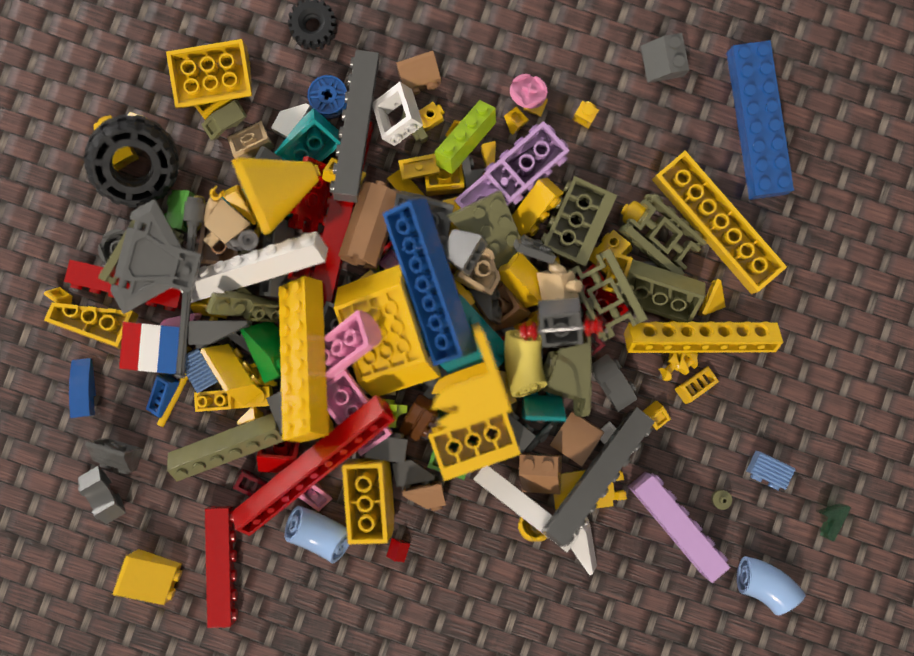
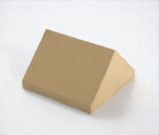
M262 121L227 137L235 159L239 157L254 158L261 146L269 150L274 148Z

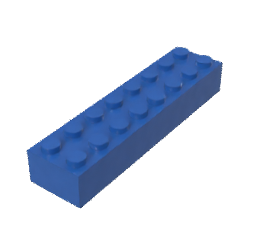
M771 40L733 45L727 52V60L749 200L787 195L794 191Z
M427 199L409 200L382 213L433 366L478 352Z

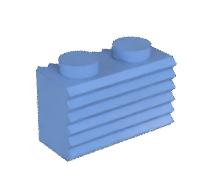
M200 348L187 353L185 374L197 393L218 382L200 352Z
M755 451L746 472L751 474L750 478L759 482L763 479L769 482L767 486L779 491L780 488L787 489L796 468L762 452Z

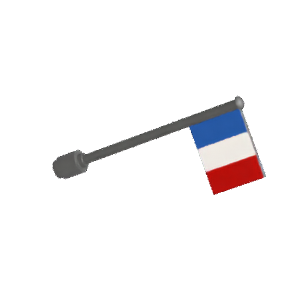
M187 197V201L184 204L183 221H187L188 225L186 250L193 252L196 249L197 226H199V223L204 222L205 204L203 203V198ZM183 291L180 327L123 322L119 369L174 374L176 378L180 379L186 377L188 321L190 320L192 293Z

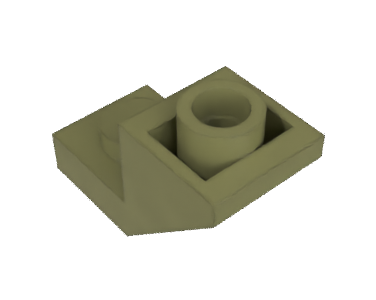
M234 100L212 113L201 125L212 141L217 139L226 129L238 126L247 117V114L239 102Z

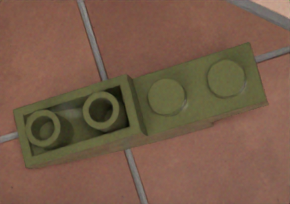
M225 290L224 294L212 293L206 308L209 314L243 316L249 321L278 323L280 318L278 302L235 291Z

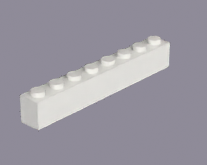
M316 231L310 234H303L294 239H287L282 243L269 245L260 250H253L241 256L237 255L210 266H203L199 268L191 303L209 298L212 293H225V290L232 291L323 263L326 260L328 248Z

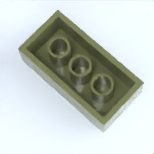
M632 260L626 279L642 309L678 322H691L705 297V282ZM625 293L621 294L625 301L623 303L631 306Z

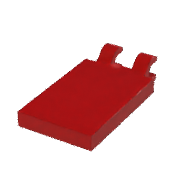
M304 156L303 162H311L313 165H317L321 176H318L319 181L290 212L294 215L289 220L288 227L297 228L304 233L310 234L318 231V223L323 222V217L327 210V200L331 194V183L322 179L323 170L327 164Z

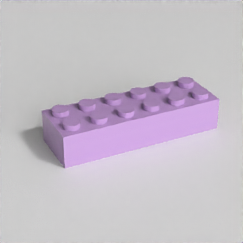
M644 472L628 486L629 489L701 575L713 583L730 568L726 563L728 559L721 551L713 548L715 543L708 536L700 532L703 530L695 520L693 521L687 517L690 515L689 512L682 505L680 506L675 502L677 498L670 490L662 487L664 485L663 481L653 473Z

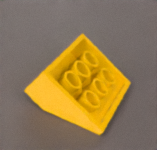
M243 39L166 52L176 109L252 96L250 62L247 46Z

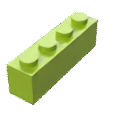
M479 100L435 150L436 165L453 174L496 124V108Z

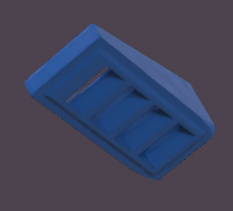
M158 374L146 410L161 418L180 381L168 374Z

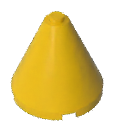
M240 157L232 160L264 235L271 233L319 181L318 176H321L318 166L313 165L311 162Z

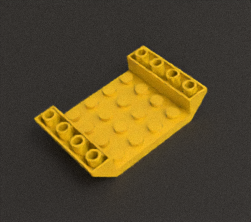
M400 265L337 288L334 310L339 325L357 310L369 314L376 321L381 331V342L352 364L357 382L372 398L375 395H385L441 377L438 365L433 366L432 360H428L404 285L406 283Z

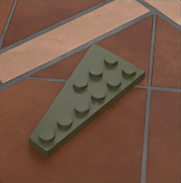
M500 190L447 215L459 230L481 235L488 243L486 248L493 251L497 270L500 266L507 264L513 255L519 253L513 247L515 239L521 240V237ZM523 254L530 261L528 255Z

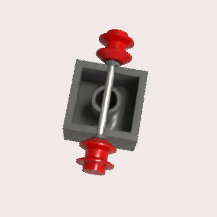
M579 298L539 301L540 326H537L534 321H532L531 325H526L523 322V326H520V337L524 338L525 342L528 337H532L536 341L539 333L542 339V347L583 344L582 331L584 329L588 337H590L591 333H596L599 336L598 332H602V320H597V316L595 320L591 321L586 317L584 325L581 323Z

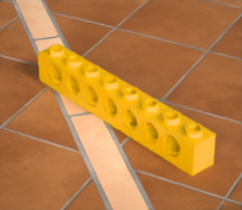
M731 321L641 322L635 326L629 322L624 331L628 353L776 352L783 343L778 323H769L767 321L761 323H751L749 321L743 323Z

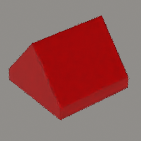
M392 538L386 557L395 562H405L410 543Z

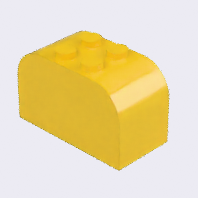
M371 458L348 459L342 465L348 544L388 543L394 531V501L390 461Z

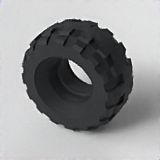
M124 114L107 119L93 131L86 144L84 167L90 184L92 183L102 197L108 198L117 205L123 204L128 207L137 208L154 199L157 201L160 198H164L177 179L179 156L172 137L160 124L144 116ZM127 146H134L144 150L151 158L152 165L150 171L139 178H128L121 175L113 166L112 161L115 152Z

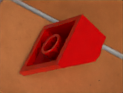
M284 440L259 450L257 453L258 471L279 473L297 459L300 442Z

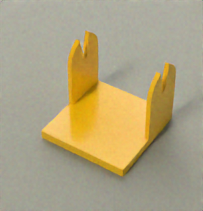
M479 322L471 324L484 362L443 376L436 382L431 393L439 394L434 401L432 409L439 408L444 412L450 413L437 422L448 429H462L511 411Z

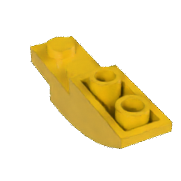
M272 386L260 387L263 392L245 406L224 390L195 392V412L269 406L266 398L273 395Z

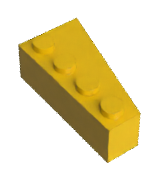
M51 303L44 321L121 349L123 322L136 323L139 315L134 311L123 314L121 310Z

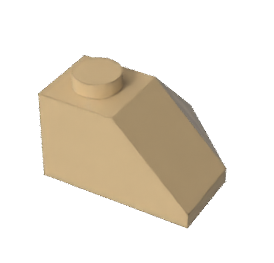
M488 248L484 250L470 276H467L457 268L453 279L468 288L492 295L500 280V274L494 262L493 251Z

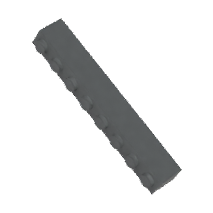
M356 50L355 57H351L350 68L353 70L352 74L348 75L347 82L350 89L349 92L346 91L345 93L347 108L342 111L344 127H340L339 138L341 139V145L337 144L336 156L339 158L338 163H334L333 174L336 176L335 181H331L330 193H333L334 200L358 203L379 67V53Z
M638 407L630 409L541 532L559 547L569 546L575 538L574 533L576 530H580L585 525L587 515L589 513L592 514L597 508V501L608 493L609 489L607 487L620 476V469L626 467L631 461L630 456L633 451L636 452L641 447V440L652 432L653 428L651 426L655 421Z

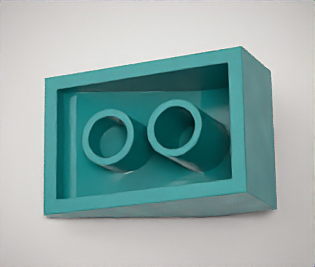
M313 108L297 123L274 153L287 161H303V157L308 156L322 162L337 148V144L341 145L339 130Z
M538 392L522 397L521 418L525 420L566 421L563 398L547 392L546 395H538Z

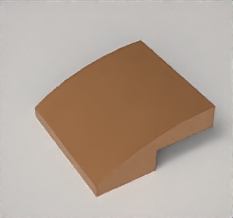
M571 411L550 443V446L580 466H583L603 436L604 431L583 417L575 416L574 411Z

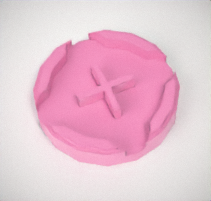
M531 74L518 75L510 86V95L513 101L529 109L541 106L548 93L546 84L539 77L535 76L534 78L530 76Z

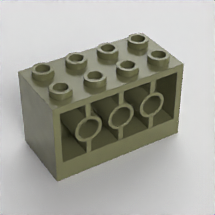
M574 176L572 181L568 180L563 188L564 193L562 194L564 197H560L561 201L554 209L556 215H552L546 226V229L549 231L543 234L541 241L543 245L552 249V253L559 257L560 262L574 268L579 266L582 270L590 258L617 195ZM574 220L577 224L574 225L571 221ZM567 237L570 242L566 243L563 238Z

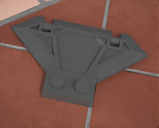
M156 199L131 212L130 219L135 220L134 228L127 227L114 275L120 278L119 284H112L110 290L123 314L170 288L193 293L203 254L182 248ZM143 223L147 224L145 231H141ZM128 281H131L130 288H126Z

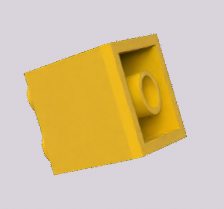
M137 549L125 557L113 595L164 605L169 600H172L175 595L176 589H174V586L182 575V570H180L182 564Z

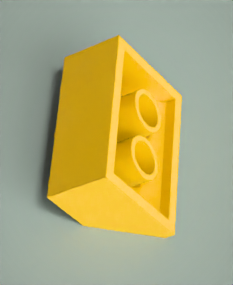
M229 344L200 350L224 391L245 406L263 392L259 386L261 384L260 380L256 375L251 374V366L246 361H243L242 357L244 355L237 347L234 349Z

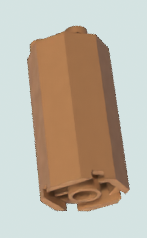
M378 180L375 183L368 181L362 183L358 203L355 204L339 252L341 260L355 266L364 265L363 268L368 270L378 269L389 235L382 213L394 208L396 193L400 192L399 190L386 187V183Z

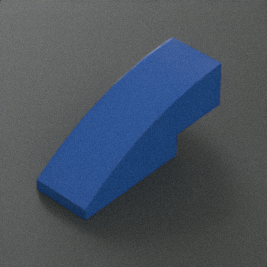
M92 358L72 360L69 379L70 418L95 415L93 396H96Z

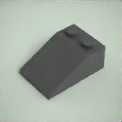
M400 191L396 193L394 208L409 200L426 198L438 235L449 236L451 220L447 215L453 213L454 205L411 192Z
M111 438L90 440L85 443L92 460L100 463V467L108 469L114 467L123 474L137 471L144 449Z

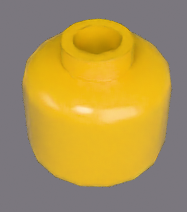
M633 201L629 205L626 204L621 211L623 222L626 224L628 219H634L638 222L647 209L637 201Z

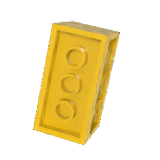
M506 413L462 429L452 430L438 425L431 428L432 432L428 434L444 481L521 454ZM489 428L496 430V433H494V437H490V435L486 436V433L489 432ZM470 435L478 436L476 443L472 444L467 441L470 439ZM451 442L459 443L457 450L448 447L451 445Z

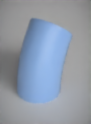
M296 506L289 515L284 534L287 542L305 548L330 563L338 561L348 549L350 544H348L347 527L302 506Z
M745 556L741 559L737 570V587L739 592L760 600L775 615L787 613L799 605L805 598L806 594L800 586L778 568L756 558Z

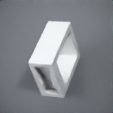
M401 82L397 83L373 102L372 106L381 137L394 146L423 126L413 91ZM403 104L406 118L391 127L388 114Z

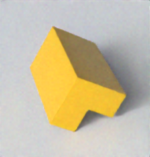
M522 253L513 255L507 264L500 266L497 271H499L501 282L526 308L538 305L539 301H542L537 277L539 271Z

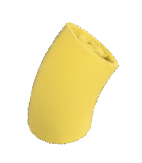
M520 330L506 331L504 360L507 381L512 397H525L542 390L547 386V381L542 364L541 336L538 334L536 341L532 337H528L525 342V339L520 337Z

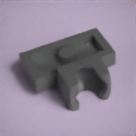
M523 234L521 240L515 239L513 247L519 253L551 264L555 261L556 256L552 253V249L543 245L539 239L533 240Z

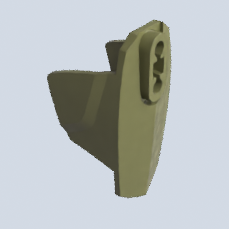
M585 329L582 331L583 344L548 352L543 363L547 386L542 391L572 399L573 411L575 416L578 417L588 416L591 410V334L588 337L585 334Z

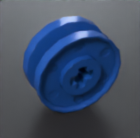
M324 75L316 78L311 83L307 96L312 109L315 108L326 119L339 117L342 115L343 109L347 108V103H345L347 89L339 78L332 75ZM330 94L332 98L329 97V99L326 100L325 97H328Z

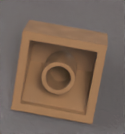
M433 51L396 63L401 83L411 88L414 95L419 94L424 89H435L441 84V77Z
M520 454L519 477L522 492L561 494L562 455Z

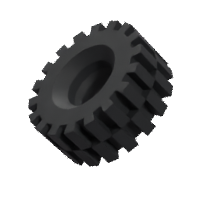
M301 0L298 1L299 6L296 7L294 5L292 7L293 13L289 12L288 15L290 20L288 19V28L293 39L300 47L303 45L304 49L307 50L311 47L312 51H316V47H319L320 50L324 49V44L329 46L331 44L330 39L334 40V33H337V21L329 5L326 6L323 0L320 2L318 0H305V3H302ZM310 19H317L320 22V28L314 32L308 31L306 29V22Z

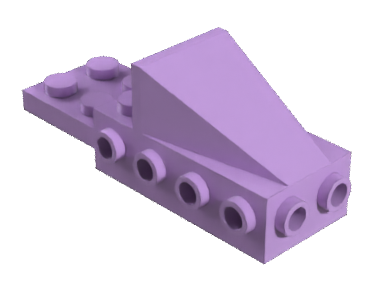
M544 121L540 125H534L528 131L529 134L525 138H519L510 151L507 149L499 156L500 159L495 164L493 162L485 168L486 172H484V175L457 197L455 202L460 208H463L500 190L507 206H510L512 203L516 205L524 198L523 196L528 191H531L539 179L550 176L553 173L551 170L556 165L560 167L568 160L566 157L569 153L568 145L564 140H560L555 135V130Z

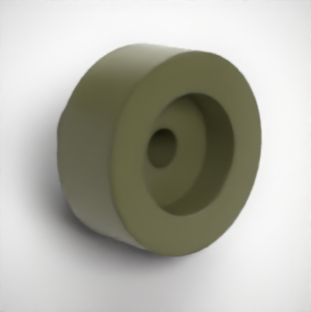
M716 490L711 496V502L716 508L725 510L731 506L732 496L725 490Z

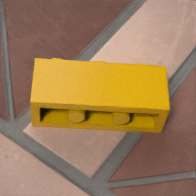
M548 177L539 179L512 215L521 237L523 234L531 237L534 236L539 230V224L543 223L550 216L549 211L555 208L561 201L560 197L564 192Z

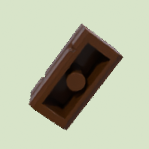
M418 394L398 429L399 432L409 435L415 441H419L421 436L425 437L430 430L429 423L434 424L439 415L436 412L437 409H432L434 401Z

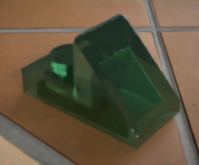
M839 503L817 510V513L828 518L821 527L820 536L834 542L851 507Z

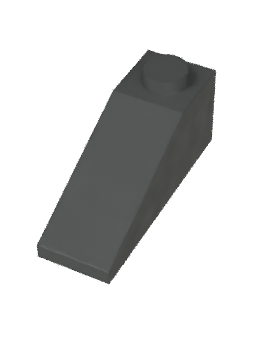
M188 321L189 345H195L196 348H207L209 344H215L252 325V321Z

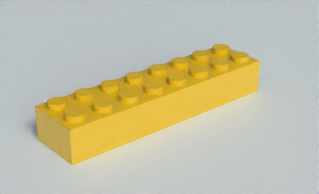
M686 150L652 179L691 226L703 235V239L751 294L759 292L787 268Z
M303 276L280 286L278 292L283 440L304 442L328 435L322 281Z

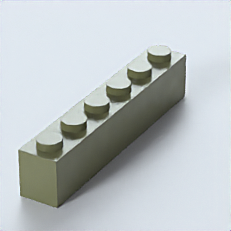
M271 413L169 452L167 471L178 482L283 442V434L280 435Z

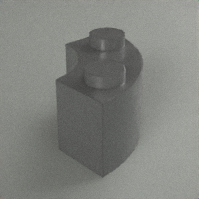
M606 354L591 364V373L610 403L619 412L637 400L634 393L637 390L631 381L628 382L620 371L622 367L617 359L614 358L612 360Z
M99 466L78 477V491L90 503L93 509L92 514L97 520L108 524L126 513L120 494L114 493L109 485L112 481Z

